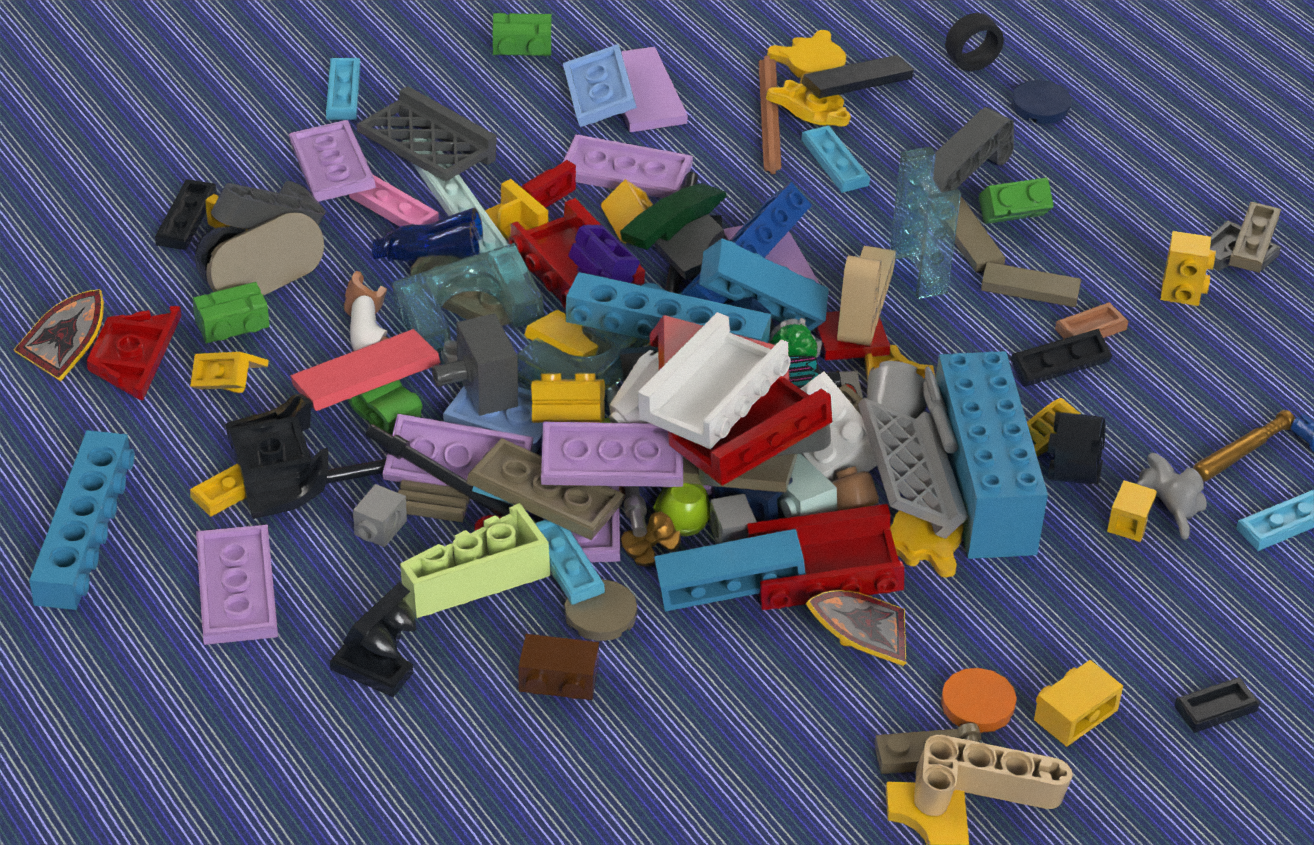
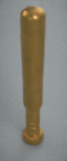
M1288 410L1278 412L1276 419L1261 428H1255L1241 438L1197 462L1193 469L1201 475L1203 482L1210 480L1256 448L1265 444L1267 439L1281 430L1291 429L1292 423L1295 420L1294 415Z

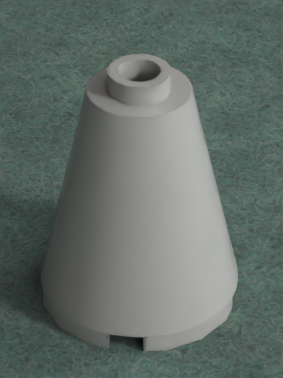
M900 361L881 362L878 368L874 369L873 367L870 370L867 383V399L916 419L927 407L923 395V383L926 381V378L917 374V367Z

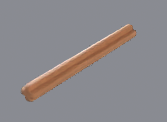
M764 56V59L759 61L763 168L765 171H770V174L773 175L782 167L778 104L766 99V93L769 88L777 87V70L775 59H770V56Z

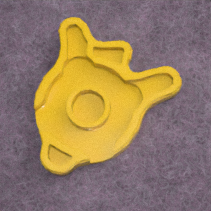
M819 30L811 38L796 37L792 40V47L770 46L767 52V56H770V59H775L776 62L788 66L791 72L798 78H801L804 73L846 65L845 52L840 46L832 42L831 33L827 30Z
M804 74L801 77L800 83L786 80L783 87H771L767 90L766 99L768 101L785 107L795 116L809 123L842 127L847 126L850 122L851 115L846 107H843L844 99L840 95L817 98L802 84Z
M899 510L890 527L897 555L908 566H916L921 560H927L931 562L939 576H954L957 564L953 553L961 543L963 523L944 539L935 535L931 522Z

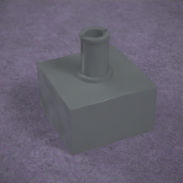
M496 314L456 322L457 361L432 366V375L436 387L462 381L479 416L518 407V355Z

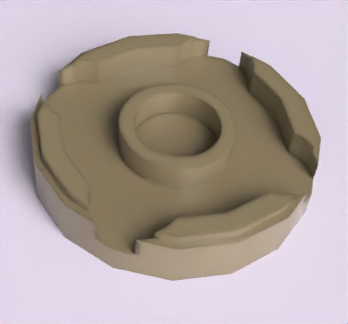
M601 579L604 583L605 593L571 605L568 598L566 599V623L571 629L573 627L578 630V635L585 639L596 641L614 640L621 637L622 632L628 628L630 630L637 618L635 596L627 587L615 581Z

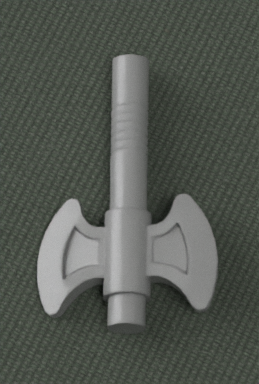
M928 366L925 368L926 381L923 383V395L930 415L934 418L945 451L947 453H954L958 450V444L946 413L947 408L933 372Z

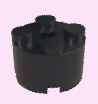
M1056 412L1054 418V432L1056 433H1051L1049 438L1048 453L1054 454V460H1050L1048 479L1081 484H1099L1103 460H1101L1102 449L1105 448V418L1094 415Z

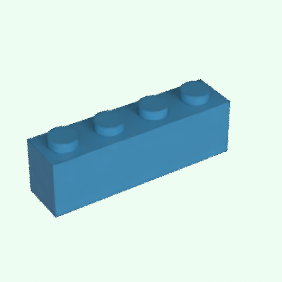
M723 238L703 251L699 285L733 301L753 296L771 312V318L779 322L790 320L791 318L798 320L803 318L806 320L805 325L810 331L826 321L829 288L816 283L815 280L799 275L785 266L778 265L763 258L760 254L750 252L734 242Z
M796 529L654 556L665 612L760 593V582L763 580L806 574L804 558Z

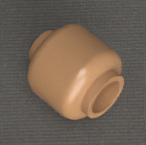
M856 466L836 472L837 480L831 483L837 487L838 511L874 506L878 503L879 496L872 475L868 471L857 472Z

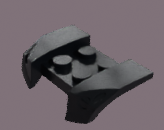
M301 393L292 395L285 403L268 412L225 423L231 449L234 450L244 483L245 496L252 519L298 509L324 491L328 474V448L321 449L311 459L302 431L310 428L313 402Z

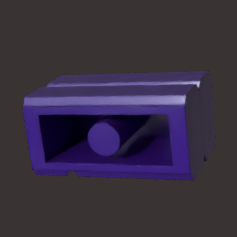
M583 225L579 227L575 237L576 243H573L568 255L578 266V272L632 283V275L636 273L640 261L603 225Z

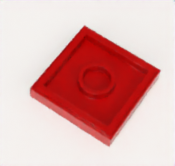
M840 311L826 312V321L815 328L817 338L822 340L821 350L826 361L865 358V355L872 353V357L890 355V343L880 317L871 346L837 340Z

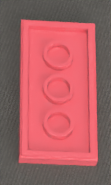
M412 329L290 376L296 390L313 402L312 408L318 411L426 370L434 365H439L441 362L438 352Z

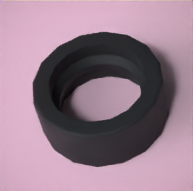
M979 12L972 13L960 18L950 28L946 36L945 47L948 55L959 67L967 71H976L990 65L998 57L1003 48L1004 36L1002 30L988 15ZM987 30L983 43L977 49L968 53H962L966 41L972 35Z

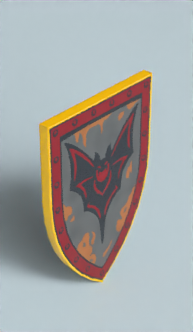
M97 289L82 292L52 307L14 349L15 353L61 382L89 349L98 334L104 311L102 291Z
M843 590L821 593L806 603L818 621L840 639L841 645L852 646L865 653L902 666L906 664L905 609L868 595Z

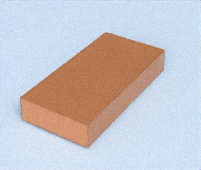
M1109 302L1056 321L1055 330L1065 339L1099 329L1103 338L1127 330L1128 320Z

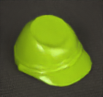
M683 483V487H663L653 506L655 512H663L671 518L676 531H679L681 536L698 534L705 528L710 519L708 493L704 486L699 484Z

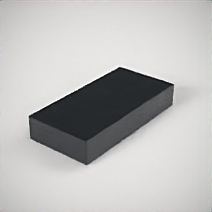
M1237 677L1178 697L1174 707L1191 730L1196 733L1257 712L1260 702L1242 679Z

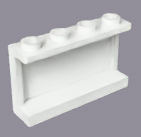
M717 312L637 392L639 419L711 449L721 438H725L728 435L731 427L741 417H745L748 414L751 406L760 397L767 394L770 386L780 376L786 374L791 361L788 356V342L780 340L772 349L734 335L730 333L729 317Z

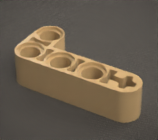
M933 735L926 740L916 768L914 802L917 808L924 814L938 816L947 810L954 790H960L970 794L1019 804L1054 809L1062 803L1073 774L1069 765L1057 758L946 735Z

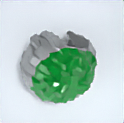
M791 318L790 320L782 321L771 331L768 343L774 345L780 340L788 342V356L818 357L822 346V340L811 334V331L805 325L806 320L803 318L799 320Z

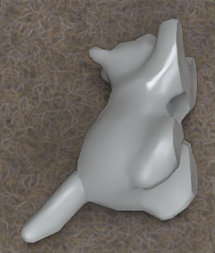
M1152 452L1147 456L1151 467L1141 470L1136 484L1157 491L1156 497L1163 501L1169 512L1174 515L1181 538L1186 540L1190 533L1187 519H1191L1197 512L1204 511L1207 507L1206 498L1201 492L1204 489L1203 479L1195 469L1189 467L1181 474L1175 473L1173 467L1165 458Z

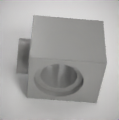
M375 484L353 509L354 535L361 537L365 541L385 547L407 522L406 496Z
M745 494L711 499L709 525L716 543L720 544L748 538L747 524L755 523L756 520Z

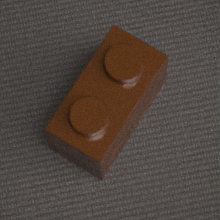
M525 634L518 666L519 692L593 700L599 669V642Z

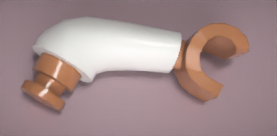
M360 271L353 273L346 289V300L344 303V310L351 317L350 341L354 351L388 339L386 337L387 330L379 327L375 315L383 306L387 288L380 286L376 292L368 289L362 284L364 278Z

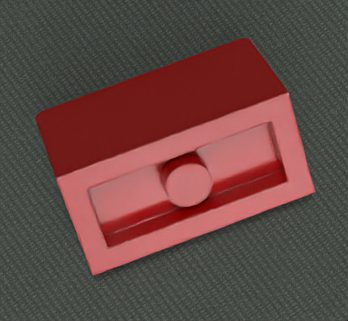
M566 160L520 187L547 208L576 190V165Z

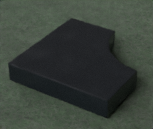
M384 623L383 625L389 630L397 645L402 636L401 630L392 628ZM344 644L330 660V670L394 698L413 674V664L404 659L399 651L397 659L387 658L369 651L362 645L353 652Z

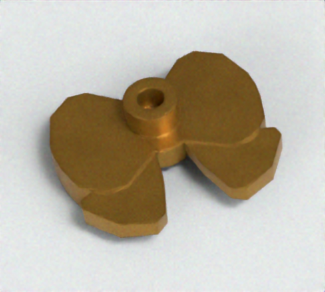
M655 512L650 516L645 536L636 537L633 535V531H626L621 537L625 552L639 566L648 567L655 565L654 556L656 555L652 547L657 543L671 552L676 551L681 543V533L676 531L671 518L663 512Z

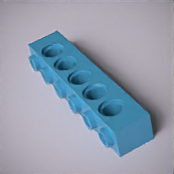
M578 272L566 296V322L649 341L650 333L663 315L704 326L717 312L729 317L730 333L766 343L769 341L771 314L581 272Z
M86 431L29 580L34 606L77 610L81 597L87 595L91 569L95 570L98 565L100 544H105L107 540L109 519H114L116 515L118 494L124 493L127 470H132L134 465L135 453L133 449L129 448L128 434Z

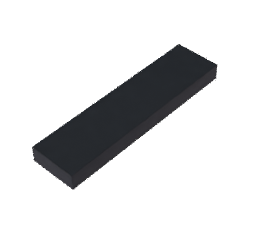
M894 55L804 74L802 84L820 99L912 79L914 69L901 57Z

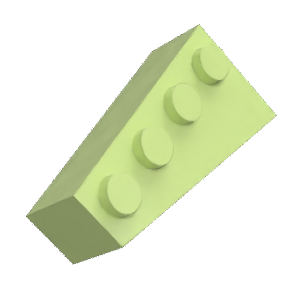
M520 503L510 507V513L500 519L494 515L484 520V527L472 533L465 530L455 535L453 543L447 546L438 544L400 563L402 584L410 591L405 601L412 609L416 618L431 615L441 610L550 576L549 542Z

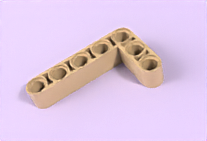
M864 246L860 257L848 255L843 277L837 334L838 341L871 346L893 275L896 258L895 250Z

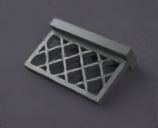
M409 86L399 91V100L357 123V132L445 182L480 161L486 165L496 161L497 135ZM398 112H399V116H401V117H391V116L395 115V114L398 113ZM387 126L388 129H374L372 127ZM391 126H409V129H391ZM413 126H418L422 129H413ZM413 138H431V142H413ZM393 139H410V142H397ZM435 139H442L445 142H435ZM414 151H432V154H418ZM436 151H453L454 154H436ZM457 151H463L467 154H457ZM437 164H454V165L450 166V167L447 168V169H444L443 167H441V166H439V165H437Z

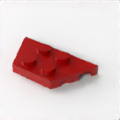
M170 306V313L151 316L150 310L136 312L132 315L123 314L107 317L87 358L88 371L133 397L144 400L181 319V307Z

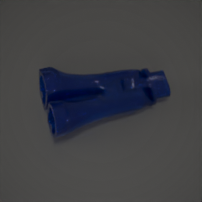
M471 208L433 223L403 225L393 233L392 231L387 232L384 238L374 239L372 245L373 258H387L389 262L394 260L405 261L426 256H452L466 262L479 259L480 246L478 240L483 239L482 219L477 209Z

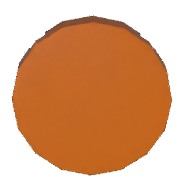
M970 668L952 674L944 683L941 705L944 714L955 725L960 727L961 724L975 723L979 726L980 733L993 732L1006 726L1011 720L1017 697L1014 687L1005 677L991 670Z

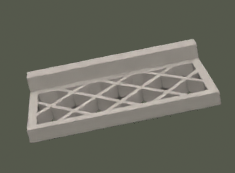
M863 398L858 403L890 507L931 522L935 535L946 539L968 518L934 418L929 413L923 411L915 419L872 400Z

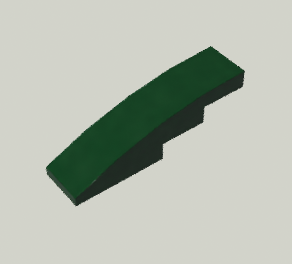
M703 183L683 188L659 200L640 213L620 230L621 239L644 250H648L659 238L669 241L686 224L709 214L727 197L726 192Z

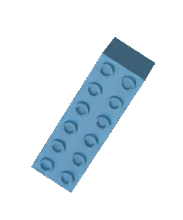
M1007 352L939 354L936 382L945 402L946 413L958 444V450L954 453H947L968 515V518L963 522L962 536L967 558L1037 555L1048 493Z

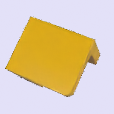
M1124 480L1111 509L1107 532L1141 542L1157 491Z

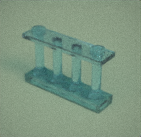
M932 147L901 152L890 250L896 251L895 259L911 257L919 270L916 289L918 299L948 293L961 197L959 189L941 192L933 180L936 154Z

